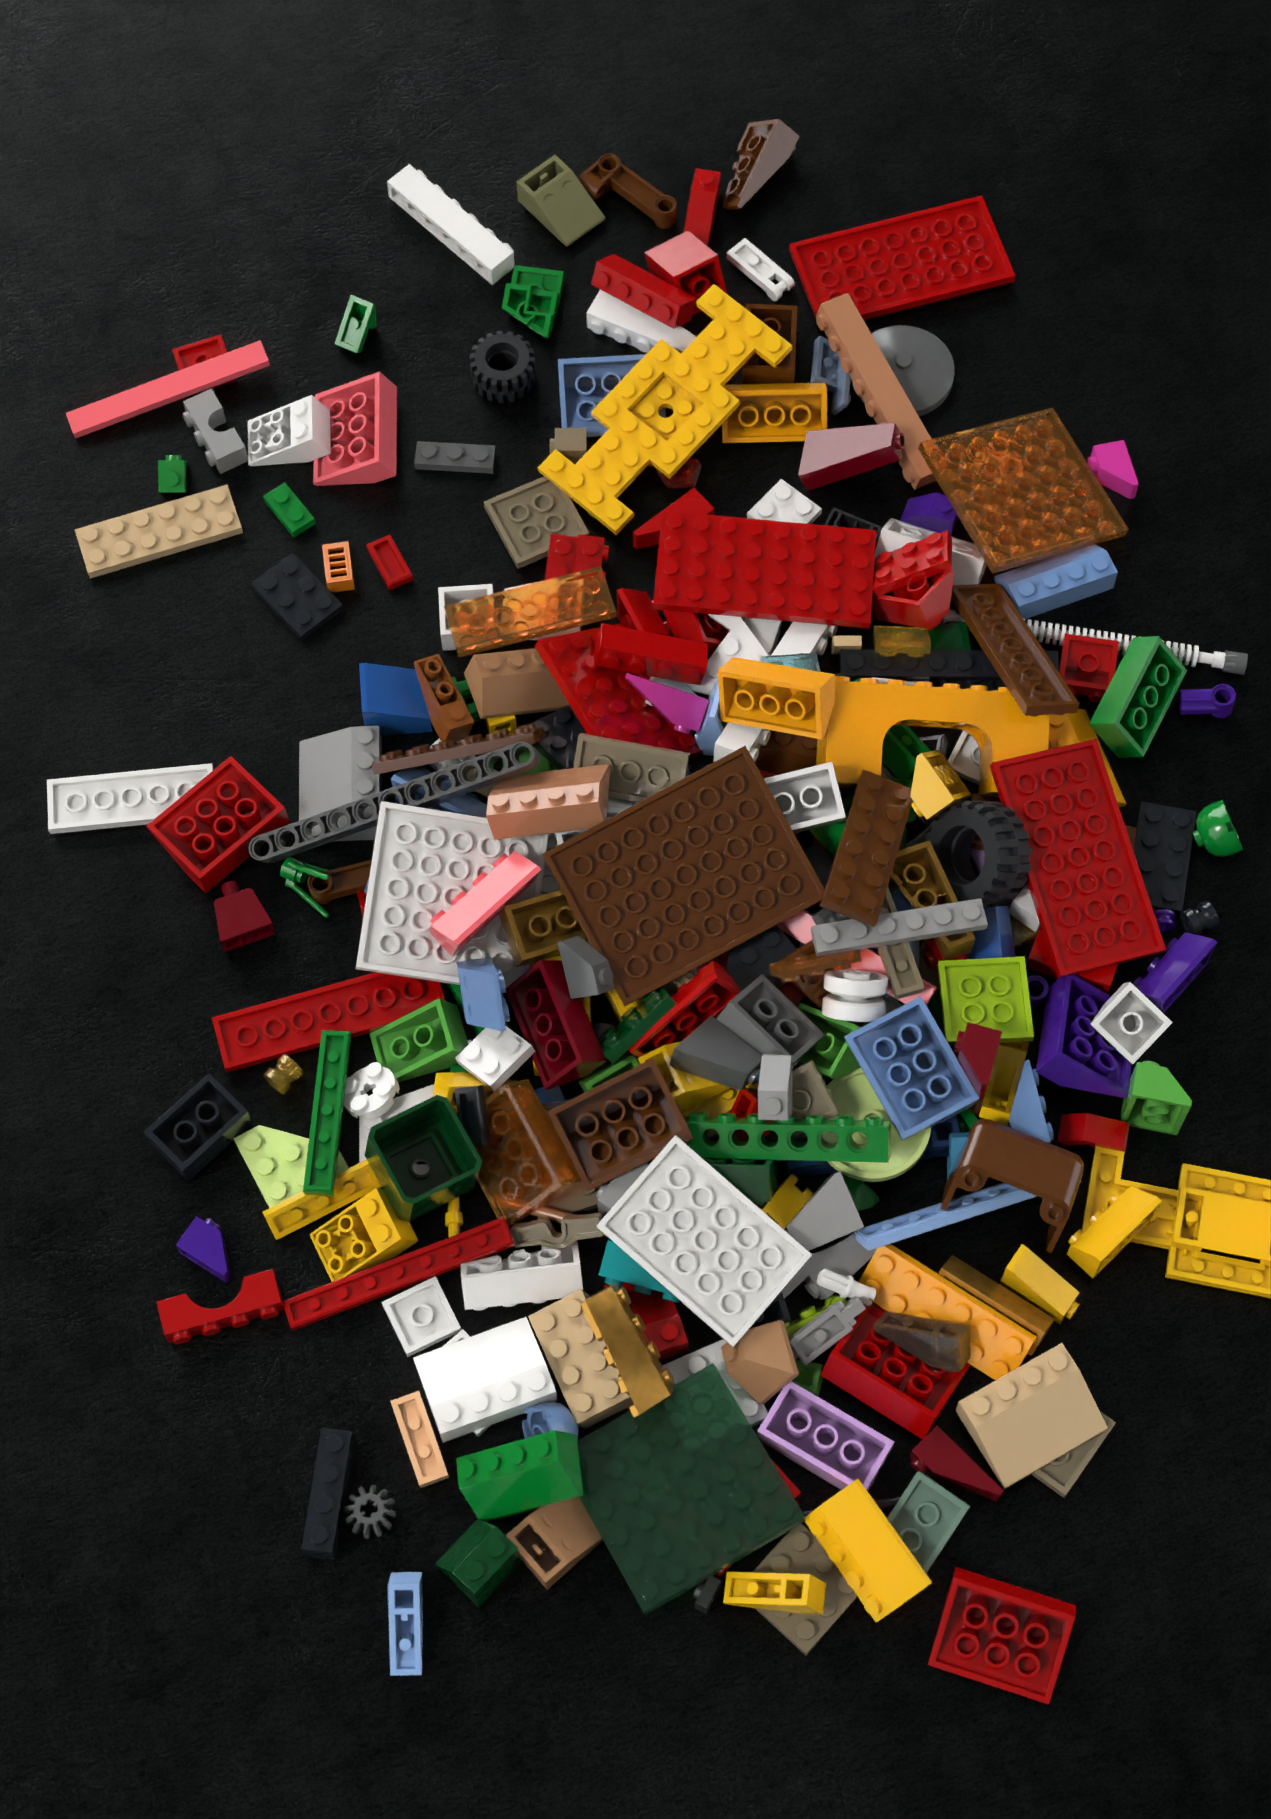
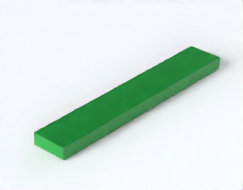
M322 1030L303 1186L304 1195L334 1196L352 1036L350 1031Z

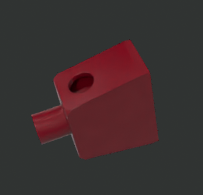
M228 881L221 886L224 897L216 899L214 907L219 938L224 952L275 935L271 919L252 888L240 891L236 881Z

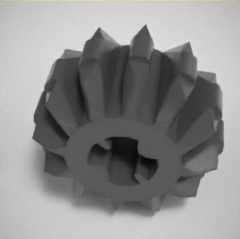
M371 1485L370 1491L367 1494L363 1487H359L358 1490L361 1495L359 1498L353 1494L349 1496V1500L354 1505L344 1506V1511L351 1514L345 1521L347 1525L355 1524L352 1529L355 1535L363 1530L364 1538L369 1539L371 1530H374L377 1537H381L380 1527L383 1526L390 1530L392 1525L387 1519L396 1518V1512L391 1510L395 1505L394 1499H386L388 1492L385 1489L377 1494V1487L375 1485ZM370 1506H374L377 1513L374 1512L371 1514V1518H367L364 1511H369Z

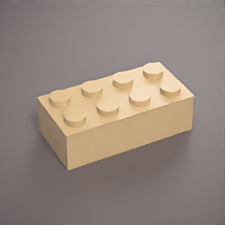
M580 1289L528 1317L576 1424L587 1429L634 1403L631 1396L621 1392L617 1383L619 1382V1371L608 1364L603 1350L606 1344L604 1340L599 1342L596 1339L580 1305L590 1295Z

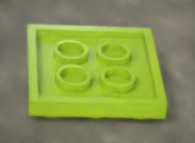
M1025 956L938 961L937 968L944 1034L949 1046L956 1044L959 1030L965 1032L967 1022L1002 1031L999 1043L1033 1041L1034 1032Z

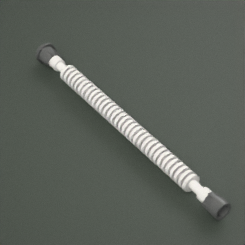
M949 609V613L941 620L940 624L948 621H965L959 613H956V610ZM1031 619L1027 620V625L1034 636L1039 637V643H1042L1043 638H1045V644H1049L1050 639H1052V645H1056L1057 640H1059V646H1062L1065 633L1119 641L1117 655H1119L1121 650V656L1125 655L1133 637H1136L1132 635L1131 640H1129V635L1125 634L1124 639H1122V634L1118 633L1117 638H1115L1114 632H1111L1110 637H1108L1107 631H1104L1103 636H1101V630H1097L1096 635H1094V629H1090L1089 634H1087V628H1083L1082 633H1080V627H1076L1075 632H1073V626H1069L1068 631H1066V625H1062L1060 630V624L1057 623L1052 628L1053 623L1050 622L1048 627H1045L1046 622L1044 621L1041 622V626H1038V620L1034 621V625H1031ZM1166 641V645L1181 663L1184 660V666H1188L1191 661V667H1195L1196 663L1199 662L1211 664V667L1220 668L1222 672L1240 675L1245 673L1248 659L1247 653L1225 650V653L1214 651L1212 654L1199 652V646L1196 645L1192 650V645L1187 644L1185 649L1184 643H1180L1178 648V643L1173 642L1171 647V641Z

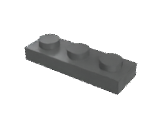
M417 441L414 465L415 469L493 474L496 450L495 446Z

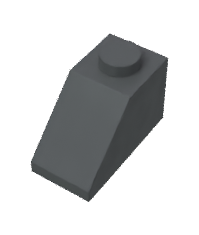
M574 936L558 942L571 999L599 995L615 988L613 973L610 970L608 959L580 936Z

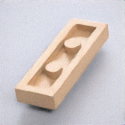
M417 1391L390 1401L420 1488L449 1478L420 1392Z

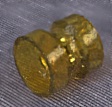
M283 1054L277 1060L276 1068H269L263 1076L273 1088L281 1094H285L290 1089V1082L298 1080L304 1072L294 1060Z

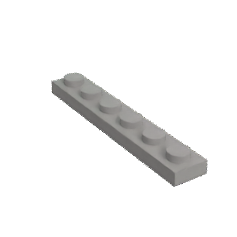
M979 898L881 914L874 927L854 919L811 926V935L816 957L983 930L987 928L988 923L982 900Z

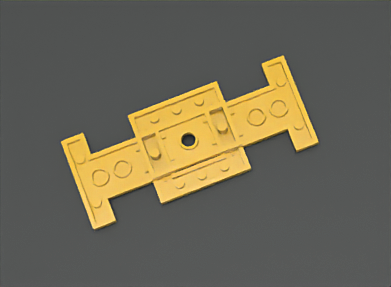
M715 284L696 302L697 307L711 317L713 321L680 354L661 338L591 411L592 417L608 430L576 464H573L555 449L538 467V471L616 535L634 517V513L617 499L620 494L647 466H654L669 479L683 466L740 405V400L723 388V386L753 354H758L775 368L792 350V345ZM664 408L673 410V414L668 418L661 417L659 412Z

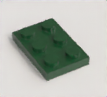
M664 987L642 997L644 1001L639 1006L629 1008L622 1015V1022L615 1028H608L601 1035L600 1047L605 1057L612 1064L676 1005V1002Z

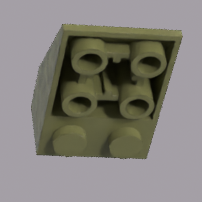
M553 155L517 181L518 201L566 247L605 220L604 215L573 171L556 155Z

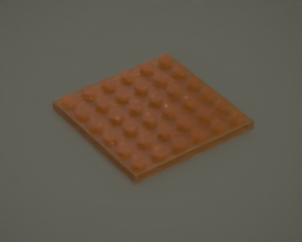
M1053 407L922 441L918 447V450L992 574L1123 537L1129 530Z

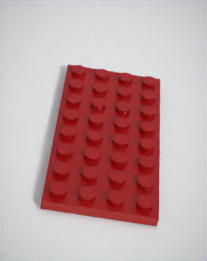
M982 196L791 243L789 246V251L815 318L822 303L846 293L851 297L863 320L1015 281V273Z
M662 511L653 609L869 629L871 624L876 530Z
M1097 739L992 762L990 769L1001 803L1016 813L1015 817L1021 819L1025 825L1022 828L1028 832L1030 837L1028 846L1032 847V856H1029V863L1032 864L1030 872H1027L1025 877L1028 878L1027 885L1057 978L1163 953L1166 948Z

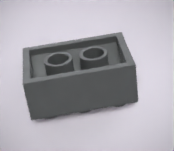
M763 974L734 997L716 1019L761 1055H792V1069L825 1035Z

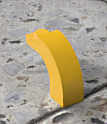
M1028 1042L999 1043L980 1110V1118L990 1119L1000 1124H1008L1028 1050Z

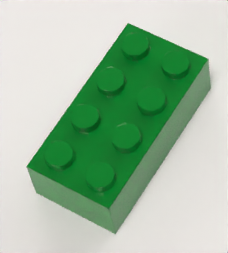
M1159 636L1133 637L1089 723L1118 758L1144 757L1187 672V669Z

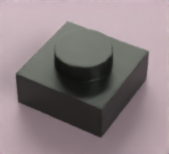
M710 1575L707 1582L700 1581L693 1595L697 1599L696 1609L707 1614L721 1586V1580Z

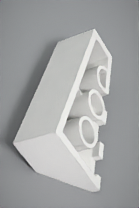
M577 1240L564 1248H549L541 1245L542 1250L532 1253H528L524 1249L513 1251L507 1259H501L497 1255L461 1264V1282L465 1310H484L488 1307L501 1305L512 1307L518 1303L527 1302L543 1303L547 1300L562 1299L580 1289L583 1290Z

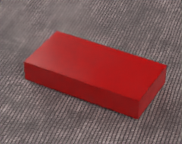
M391 535L366 545L389 591L413 580V575Z

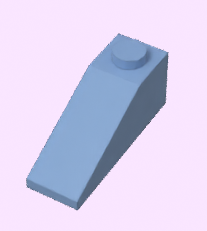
M391 1572L388 1582L390 1676L422 1675V1572Z

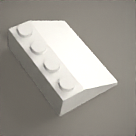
M527 1317L413 1358L443 1442L522 1414L525 1409L538 1403L557 1401L555 1387Z

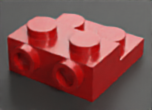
M551 533L545 580L554 578L583 579L584 593L597 595L599 587H604L606 571H601L602 561L607 562L609 546L604 545L605 538L578 534V537Z
M1064 634L1058 672L1075 698L1078 695L1089 696L1088 699L1090 701L1100 703L1115 674L1119 641Z

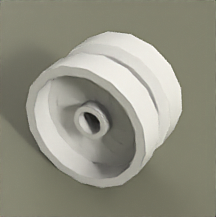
M835 969L826 971L824 974V989L832 994L823 997L822 1015L838 1020L873 1022L886 1015V1002L879 997L887 993L888 977L881 973L865 970Z

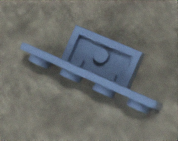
M819 336L814 342L810 383L826 384L827 391L833 393L831 414L837 415L841 410L847 408L850 403L851 394H849L852 379L848 373L843 371L841 360L838 354L830 348L828 339Z

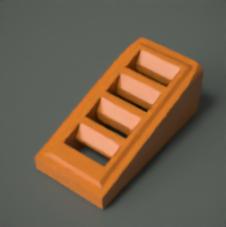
M349 542L322 545L328 590L331 593L355 590ZM344 550L343 553L329 554V552ZM345 558V560L330 562L331 559ZM346 566V568L331 570V567ZM347 573L345 576L332 577V575Z

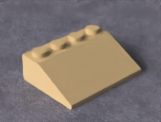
M1063 1343L958 1402L956 1408L957 1414L1004 1489L1108 1429L1079 1368Z

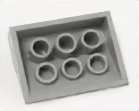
M379 726L349 727L299 741V821L382 791V773L374 775L372 764L379 761V756L382 755V739ZM372 806L365 808L363 812L364 819L372 816ZM346 815L338 819L337 825L339 829L347 824ZM320 824L313 827V838L320 835ZM377 826L335 841L375 840Z

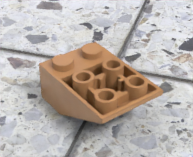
M583 1490V1496L537 1509L506 1536L519 1548L520 1557L524 1564L542 1585L549 1589L615 1531L617 1527Z

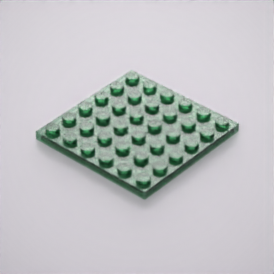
M714 1363L674 1385V1391L670 1396L640 1415L633 1417L631 1411L577 1441L583 1496L579 1498L645 1615L806 1521V1517Z

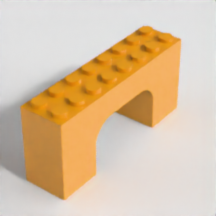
M835 676V703L825 736L822 740L817 739L816 766L832 762L838 788L856 789L862 770L881 776L883 739L891 726L905 725L959 729L971 735L980 750L978 794L1000 798L991 773V763L1048 750L1050 714L1035 717L1025 716L1007 687H999L998 690L987 691L988 687L982 685H972L971 688L960 689V684L947 683L943 684V687H932V682H916V685L908 686L905 685L903 680H888V683L878 684L877 679L861 678V681L850 682V677Z

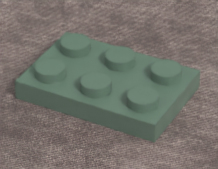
M918 1471L887 1520L924 1572L927 1573L970 1508V1505Z

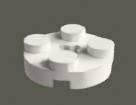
M373 1062L347 1078L344 1106L353 1117L377 1118L386 1113L395 1103L393 1097L396 1092L399 1093V1083L388 1068L382 1067L380 1063ZM373 1089V1094L368 1096L366 1093Z

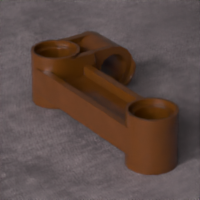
M614 154L602 155L578 177V180L593 201H597L605 193L613 189L651 217L658 227L667 229L676 223V200L670 195H664L631 171Z
M372 860L330 871L320 870L319 872L329 876L328 880L310 875L308 878V888L311 897L318 904L322 905L328 904L336 898L363 892L369 880ZM324 884L328 886L324 890H316V887Z

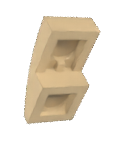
M862 636L832 637L831 654H839L840 649H861Z

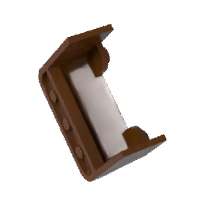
M981 1119L973 1124L947 1180L941 1209L947 1210L957 1187L966 1191H977L984 1186L989 1176L1043 1198L1040 1205V1215L1046 1223L1050 1224L1046 1251L1052 1253L1069 1218L1083 1175L1084 1164L1082 1159L1075 1153L990 1119Z

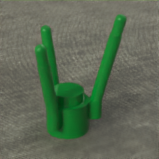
M288 857L280 869V876L287 879L285 886L292 888L325 918H328L329 913L301 889L297 883H304L309 875L328 880L329 876L319 871L330 870Z

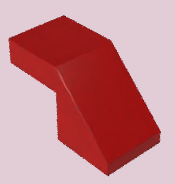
M1089 1113L1064 1114L1061 1117L1057 1142L1063 1146L1089 1144L1094 1149L1097 1146L1126 1152L1130 1124Z

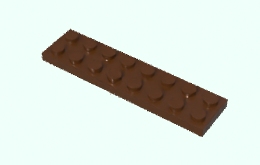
M1000 583L953 585L951 601L1024 715L1035 717L1048 714L1064 715L1067 713H1077L1079 702Z

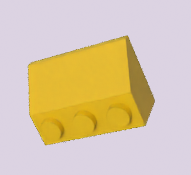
M1130 1186L1124 1193L1119 1190L1109 1200L1108 1203L1111 1206L1105 1212L1100 1209L1088 1221L1091 1226L1085 1232L1080 1229L1070 1238L1068 1243L1071 1245L1067 1255L1089 1276L1094 1278L1154 1218L1162 1201L1157 1196Z

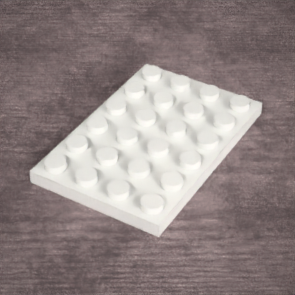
M676 1135L596 1226L732 1347H734L812 1255Z

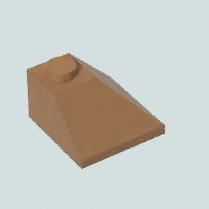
M778 1320L748 1329L734 1347L728 1342L721 1347L728 1374L758 1403H766L799 1375L784 1321Z

